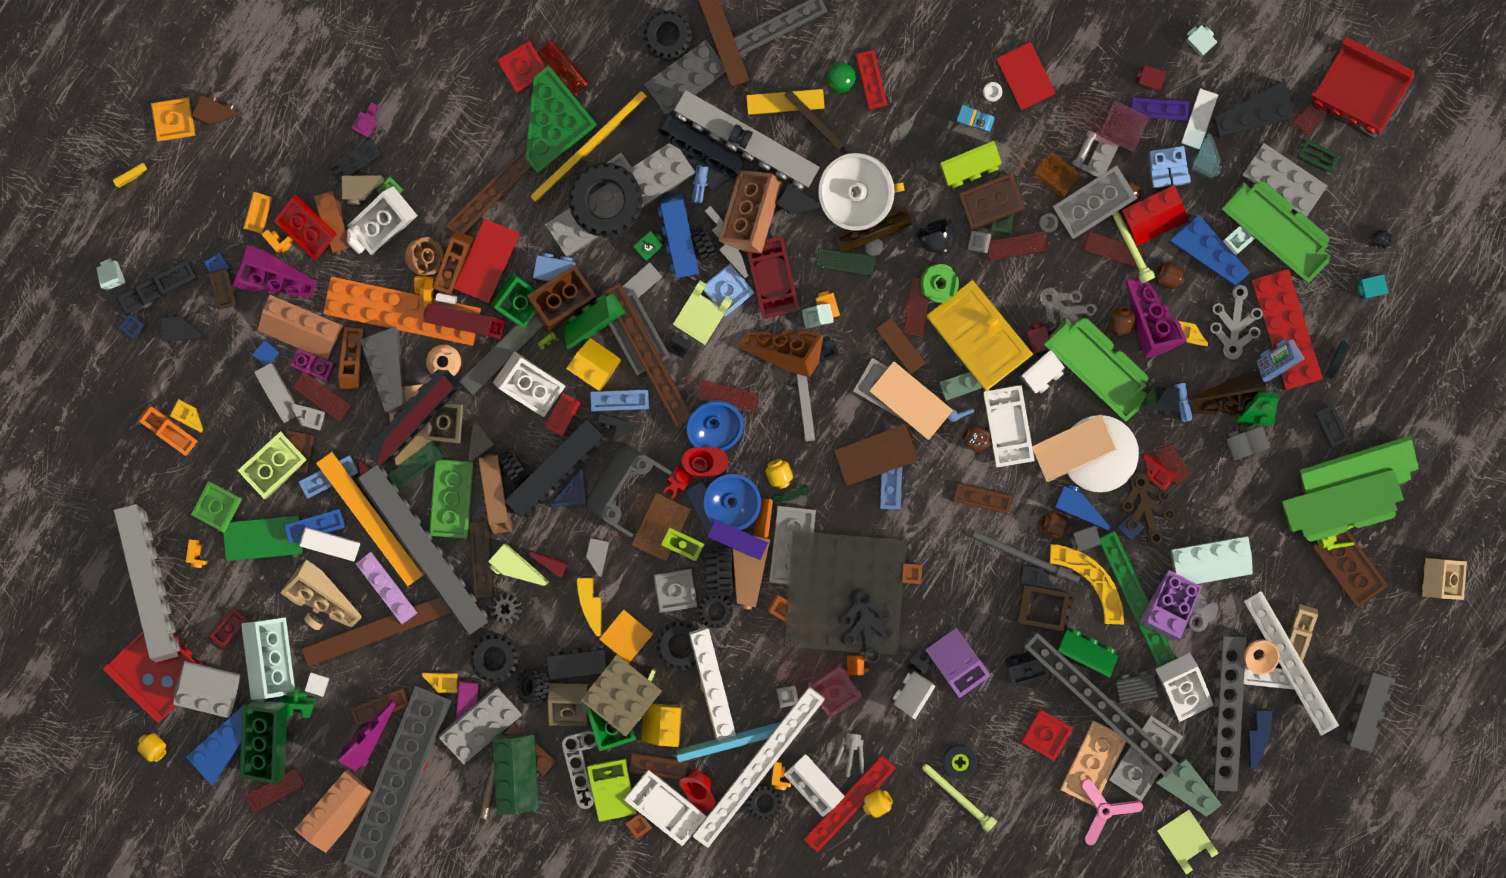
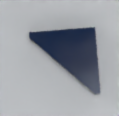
M584 469L579 470L553 501L551 507L587 504Z

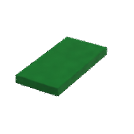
M300 516L230 522L225 533L223 532L226 561L303 554V547L299 546L300 541L289 544L284 528L286 524L299 521Z

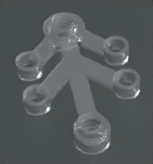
M1046 288L1040 294V301L1046 306L1047 320L1045 324L1049 321L1054 323V327H1049L1050 331L1054 330L1057 326V322L1054 319V307L1060 312V324L1066 318L1074 324L1078 319L1075 314L1086 313L1092 316L1096 313V306L1093 303L1082 306H1065L1060 302L1064 300H1071L1074 303L1080 302L1082 293L1078 290L1071 293H1058L1053 288ZM1073 294H1079L1080 299L1075 300ZM1046 295H1052L1053 299L1048 301ZM1092 306L1094 312H1088L1087 307Z

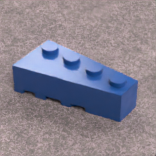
M679 193L660 197L661 206L657 208L659 217L664 218L665 225H661L663 236H667L669 241L665 245L667 254L672 255L673 262H669L671 273H676V278L699 274L683 194Z
M1200 215L1168 241L1232 286H1236L1250 273Z
M242 707L187 756V759L211 785L217 782L241 746Z

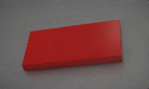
M484 218L454 289L490 304L520 233Z

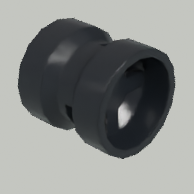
M735 124L728 141L737 143L741 148L745 149L753 132L744 130L740 125Z

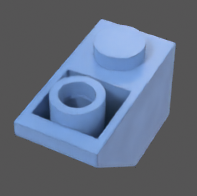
M542 253V256L537 255L533 278L549 282L574 265L576 266V263L572 262V258L561 256V259H554L552 254Z

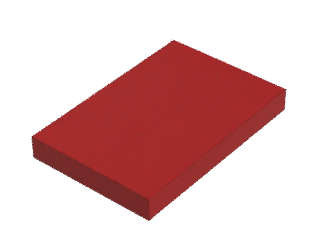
M1031 42L996 58L1020 110H1024L1056 94Z
M297 195L290 199L274 220L314 260L320 257L337 235Z

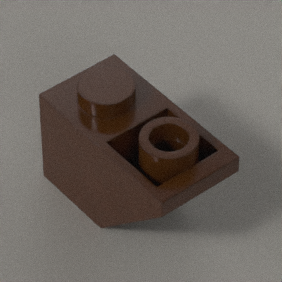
M208 94L207 97L201 95L192 116L207 124L215 125L235 118L239 113L235 111V106L226 102L222 105L217 102L218 98Z

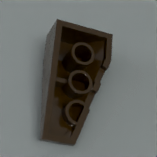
M1260 371L1241 375L1189 397L1192 411L1197 414L1229 412V415H1236V413H1243L1247 404L1252 402L1259 392L1269 393L1268 382L1263 381Z

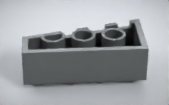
M393 327L360 340L387 414L402 410L406 406L400 330L397 327Z
M1367 671V674L1363 675L1361 680L1363 689L1356 698L1358 707L1351 716L1353 725L1346 734L1347 745L1370 752L1373 751L1380 730V726H1377V723L1381 722L1384 717L1385 708L1383 705L1387 701L1389 702L1391 696L1389 686L1394 685L1396 679L1371 671Z

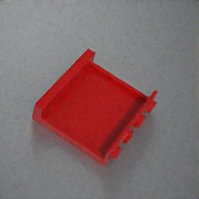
M1345 37L1342 42L1343 47L1317 91L1311 94L1313 104L1321 109L1324 107L1329 109L1337 117H1345L1350 124L1354 126L1360 125L1370 134L1374 135L1376 133L1380 135L1413 81L1414 71Z
M142 630L103 670L157 723H160L177 706L173 705V693L184 661L205 665L200 660L195 662L191 658L193 654L186 647L183 649L180 647V651L177 652L178 657L154 662L149 657ZM145 674L153 675L154 682L151 685L143 683L142 678ZM165 676L172 677V686L164 687L161 683L162 678Z

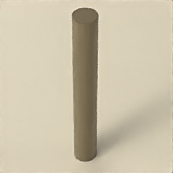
M494 761L480 813V818L487 819L495 787Z

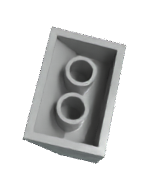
M184 661L173 693V705L230 718L236 699L240 674Z

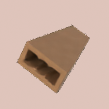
M494 454L484 455L483 458H479L490 528L493 534L513 531L508 504L505 502L507 497L498 455L494 456Z
M758 536L755 537L768 542L761 560L733 548L737 603L741 604L740 608L749 610L752 607H756L770 543V539Z

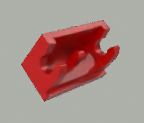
M562 393L545 427L564 436L581 402Z

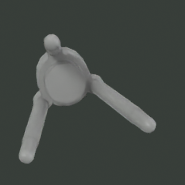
M846 733V737H842V744L834 765H838L846 745V749H849L846 777H850L853 752L858 748L860 773L864 774L863 740H861V735Z

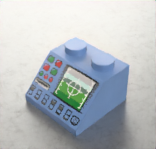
M1284 339L1276 344L1277 348L1272 352L1268 349L1260 354L1261 358L1257 360V364L1264 382L1274 379L1305 359L1293 339L1288 342Z

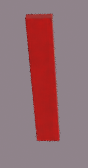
M881 755L844 795L845 797L822 818L803 840L818 853L864 803L865 796L875 791L896 768Z

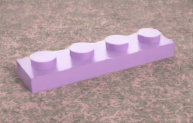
M372 552L356 563L402 625L418 613Z

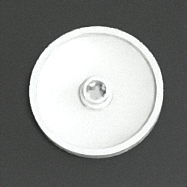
M862 153L846 154L835 159L825 169L819 183L820 204L827 217L836 225L848 230L868 229L880 223L889 213L894 200V183L888 169L878 159Z
M1096 416L1087 417L1076 423L1073 427L1083 422H1086ZM1103 416L1117 450L1067 473L1074 483L1089 491L1107 492L1122 486L1130 479L1138 463L1139 451L1133 433L1124 423L1110 416Z

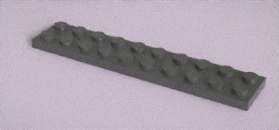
M415 686L344 864L375 878L381 877L452 700L420 686Z

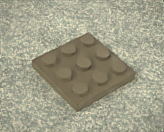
M616 655L581 701L624 736H627L662 690L620 656Z

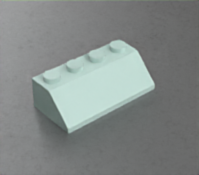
M1247 536L1170 549L1174 573L1196 584L1253 574L1252 555Z
M286 618L241 623L251 700L287 695L288 691L294 692L295 686Z

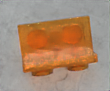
M1053 152L1049 153L1033 173L1034 176L1062 198L1081 176L1074 167L1068 165L1059 155Z

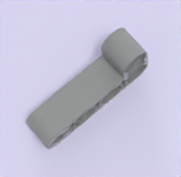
M593 730L568 735L562 742L578 806L583 809L590 808L594 803L588 769L583 750L593 748L597 744L596 739L593 744L585 742V735L592 734L594 736ZM568 739L576 741L574 749L567 747L566 741ZM574 757L579 758L581 766L573 767L571 759ZM578 776H583L586 779L584 786H579L576 783ZM588 787L589 790L585 791L586 797L591 798L588 804L581 802L583 792L578 793V790H584Z

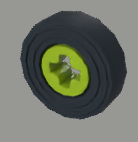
M956 745L948 749L944 754L943 766L946 773L952 778L966 779L975 772L977 757L969 747ZM962 757V760L966 761V763L962 764V767L959 768L958 764H955V760Z

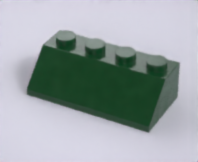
M272 701L242 704L240 778L272 784L285 778L288 704Z
M497 734L492 739L497 815H515L538 810L535 734Z

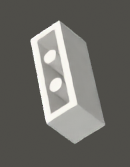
M806 754L796 761L784 774L822 817L845 797Z

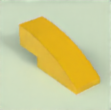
M577 578L578 594L584 615L596 636H601V597H593V578Z

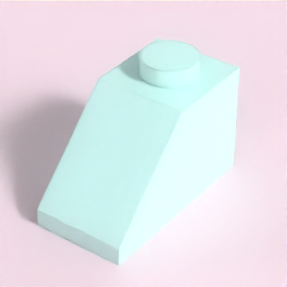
M108 259L101 262V266L96 268L102 289L109 290L126 283L117 261Z

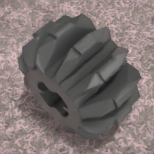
M509 592L506 594V599L500 593L499 598L501 601L495 597L493 598L497 605L491 604L490 608L496 609V611L491 612L490 615H498L495 618L496 622L502 618V625H505L506 619H508L509 624H513L511 617L516 620L519 619L515 612L522 613V610L516 609V606H520L522 603H514L517 599L516 595L510 600ZM502 604H504V606L507 604L510 605L509 614L508 612H505V614L502 612Z

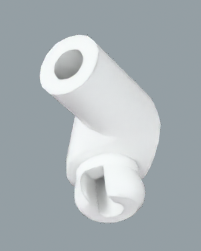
M357 225L349 226L347 229V243L357 254H360L365 249L357 240L360 228Z

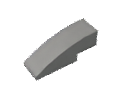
M270 363L255 371V375L282 421L286 423L295 418L296 416L290 407V403H296L274 364Z

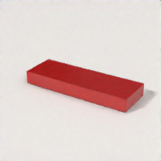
M874 49L855 54L868 109L872 110L887 106Z

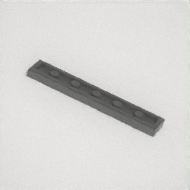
M807 0L734 37L740 56L827 13L828 11L823 1Z
M536 314L525 329L517 324L459 381L472 395L507 363L514 351L518 352L543 327Z

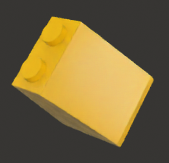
M590 338L577 352L566 369L598 391H601L622 359Z
M652 703L643 715L641 741L658 746L678 747L680 743L682 705Z

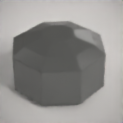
M879 239L865 244V251L870 256H877L883 250V243Z

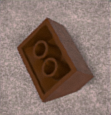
M574 265L527 295V298L536 317L548 333L573 315L582 311L589 304H593L596 300V295Z

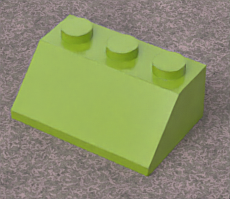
M992 141L941 162L939 167L947 187L952 185L953 188L963 185V181L968 178L973 181L980 178L981 173L988 171V174L999 170L998 166L1002 163L996 144Z

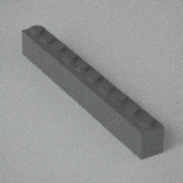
M378 465L374 466L356 481L466 636H469L488 622L486 612L482 608L479 609L475 604L477 600L474 595L465 590L464 587L466 585L460 577L457 578L453 573L455 569L452 564L443 559V552L438 545L434 546L431 542L432 536L430 533L421 528L419 525L421 524L420 519L416 514L412 515L409 511L410 505L397 494L399 490L393 482L390 484L386 477L388 475L382 467L379 468Z
M1035 631L1022 646L1163 776L1167 777L1177 767L1179 763L1041 635Z

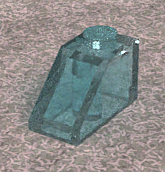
M1211 134L1206 135L1190 169L1209 179H1212L1214 176L1217 177L1222 168L1219 165L1221 159Z

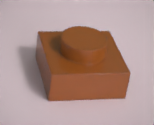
M903 563L902 583L921 584L923 565Z
M641 813L626 822V825L636 839L653 828Z

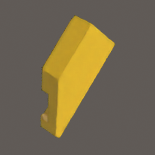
M142 163L113 179L116 187L120 188L139 177L147 168Z
M1179 321L1187 343L1208 346L1207 341L1195 324Z
M178 399L170 417L202 433L203 428L197 409Z
M422 673V677L438 693H457V673Z

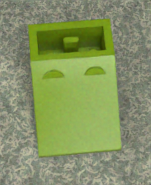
M626 758L587 766L599 822L637 814L636 809L624 800L632 790Z

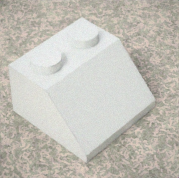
M1049 350L1027 369L1020 378L1035 394L1038 391L1043 393L1049 387L1047 384L1052 379L1056 381L1064 374L1062 370L1065 367L1055 354Z

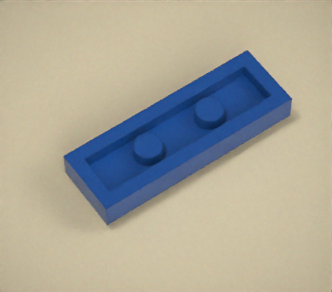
M340 509L286 524L284 528L290 544L301 540L305 527L328 533L344 528L345 525Z

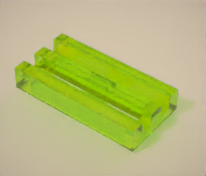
M551 332L538 343V346L545 351L547 349L546 344L551 346L553 344L551 340L557 341L559 338L555 333Z

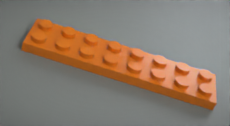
M336 277L330 278L323 311L325 315L386 328L397 327L401 331L471 346L474 345L476 336L474 333L425 323L424 310L427 306L423 305V298H420V295ZM435 298L432 299V304L476 314L481 312V308L458 303L450 304L436 301Z

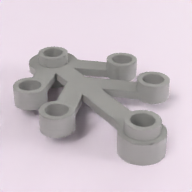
M1243 285L1235 286L1232 291V295L1235 298L1233 321L1224 311L1222 304L1217 303L1213 306L1214 314L1218 315L1231 331V338L1229 339L1222 331L1220 323L1215 322L1210 327L1211 332L1216 334L1224 344L1223 352L1229 359L1239 358L1242 354V347L1252 339L1260 336L1259 328L1252 327L1249 330V334L1238 341L1239 332L1253 321L1259 320L1263 315L1260 308H1254L1251 314L1240 322L1243 300L1248 295V290ZM1238 289H1242L1244 291V294L1242 296H1238L1236 294V291ZM1216 306L1222 307V311L1220 313H1217L1215 311ZM1255 310L1260 311V317H1254L1253 312ZM1214 325H1219L1220 330L1218 332L1213 331L1212 327ZM1253 329L1258 331V335L1255 337L1251 335ZM1231 346H1235L1237 348V351L1235 353H1231L1229 351V348Z

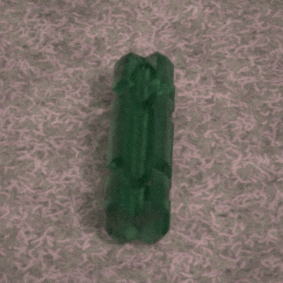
M804 484L799 486V488L782 492L781 495H774L772 499L775 505H780L784 501L788 502L799 498L800 495H807L810 491L808 486Z

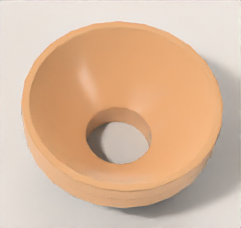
M438 345L427 355L426 365L431 374L437 370H449L455 376L461 367V357L455 348L449 345ZM440 356L448 358V365L444 368L439 367L437 364V359Z
M1256 640L1247 647L1244 661L1250 671L1258 675L1270 673L1277 666L1279 651L1270 641ZM1261 649L1263 656L1260 659H1254V652Z

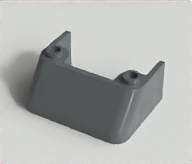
M624 445L619 448L588 498L587 507L610 525L633 537L635 533L618 524L622 513L621 509L612 503L632 470L638 474H646L654 465L669 475L673 471L634 447Z

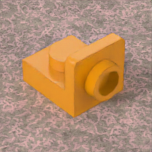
M267 229L262 233V236L278 253L281 251L284 253L292 246L290 244L293 241L291 237H287L280 243L281 237L275 231L271 232Z
M415 276L414 293L420 294V298H423V305L428 306V303L432 304L434 277Z
M829 291L819 293V297L815 298L816 304H830L833 318L840 316L834 293L830 294Z
M189 539L186 562L191 563V567L202 568V565H207V560L197 559V556H200L201 553L199 540Z
M776 761L773 765L771 785H775V789L786 790V787H791V782L780 781V778H784L785 766H782V761Z

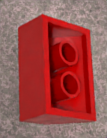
M1174 185L1120 211L1136 246L1189 221L1183 202Z

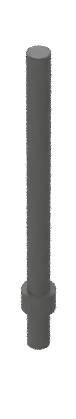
M975 531L972 536L974 539L1052 572L1060 579L1065 578L1077 584L1080 580V576L1068 572L1062 566L1052 565L980 532Z

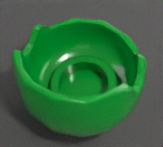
M845 62L835 63L826 74L827 86L836 93L849 91L856 80L855 70Z

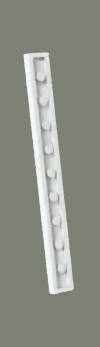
M810 686L695 831L693 834L695 839L707 848L712 844L825 700L822 695Z

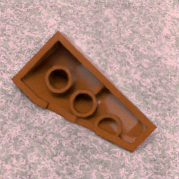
M799 330V333L782 331L781 334H771L769 331L747 332L738 346L740 349L789 372L810 377L819 363L823 335L807 330Z

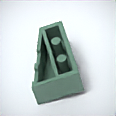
M1185 758L1178 762L1177 767L1167 777L1161 775L1155 779L1154 782L1206 817L1222 805Z

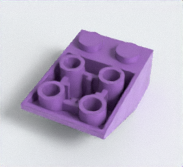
M1168 570L1146 606L1139 624L1170 640L1181 639L1202 586Z
M957 628L925 649L959 698L991 676Z

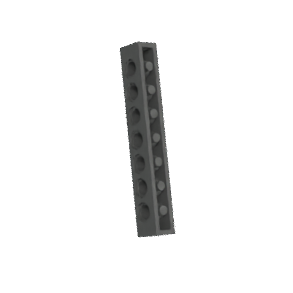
M1221 635V640L1218 639L1217 650L1220 651V659L1216 661V670H1219V678L1215 679V689H1218V697L1214 698V709H1217V716H1213V728H1216V733L1212 735V747H1215L1214 755H1211L1210 765L1213 766V774H1210L1209 785H1212L1213 790L1236 792L1238 790L1246 637ZM1230 650L1236 653V657L1232 661H1228L1226 658V654ZM1231 669L1234 671L1235 676L1233 679L1227 680L1225 673ZM1225 690H1233V697L1231 699H1225ZM1231 708L1232 716L1230 718L1223 717L1224 709ZM1229 727L1231 734L1225 738L1221 732L1223 728ZM1227 746L1230 749V753L1228 756L1223 757L1220 751L1223 747ZM1222 766H1228L1229 772L1225 776H1221L1219 773V769Z

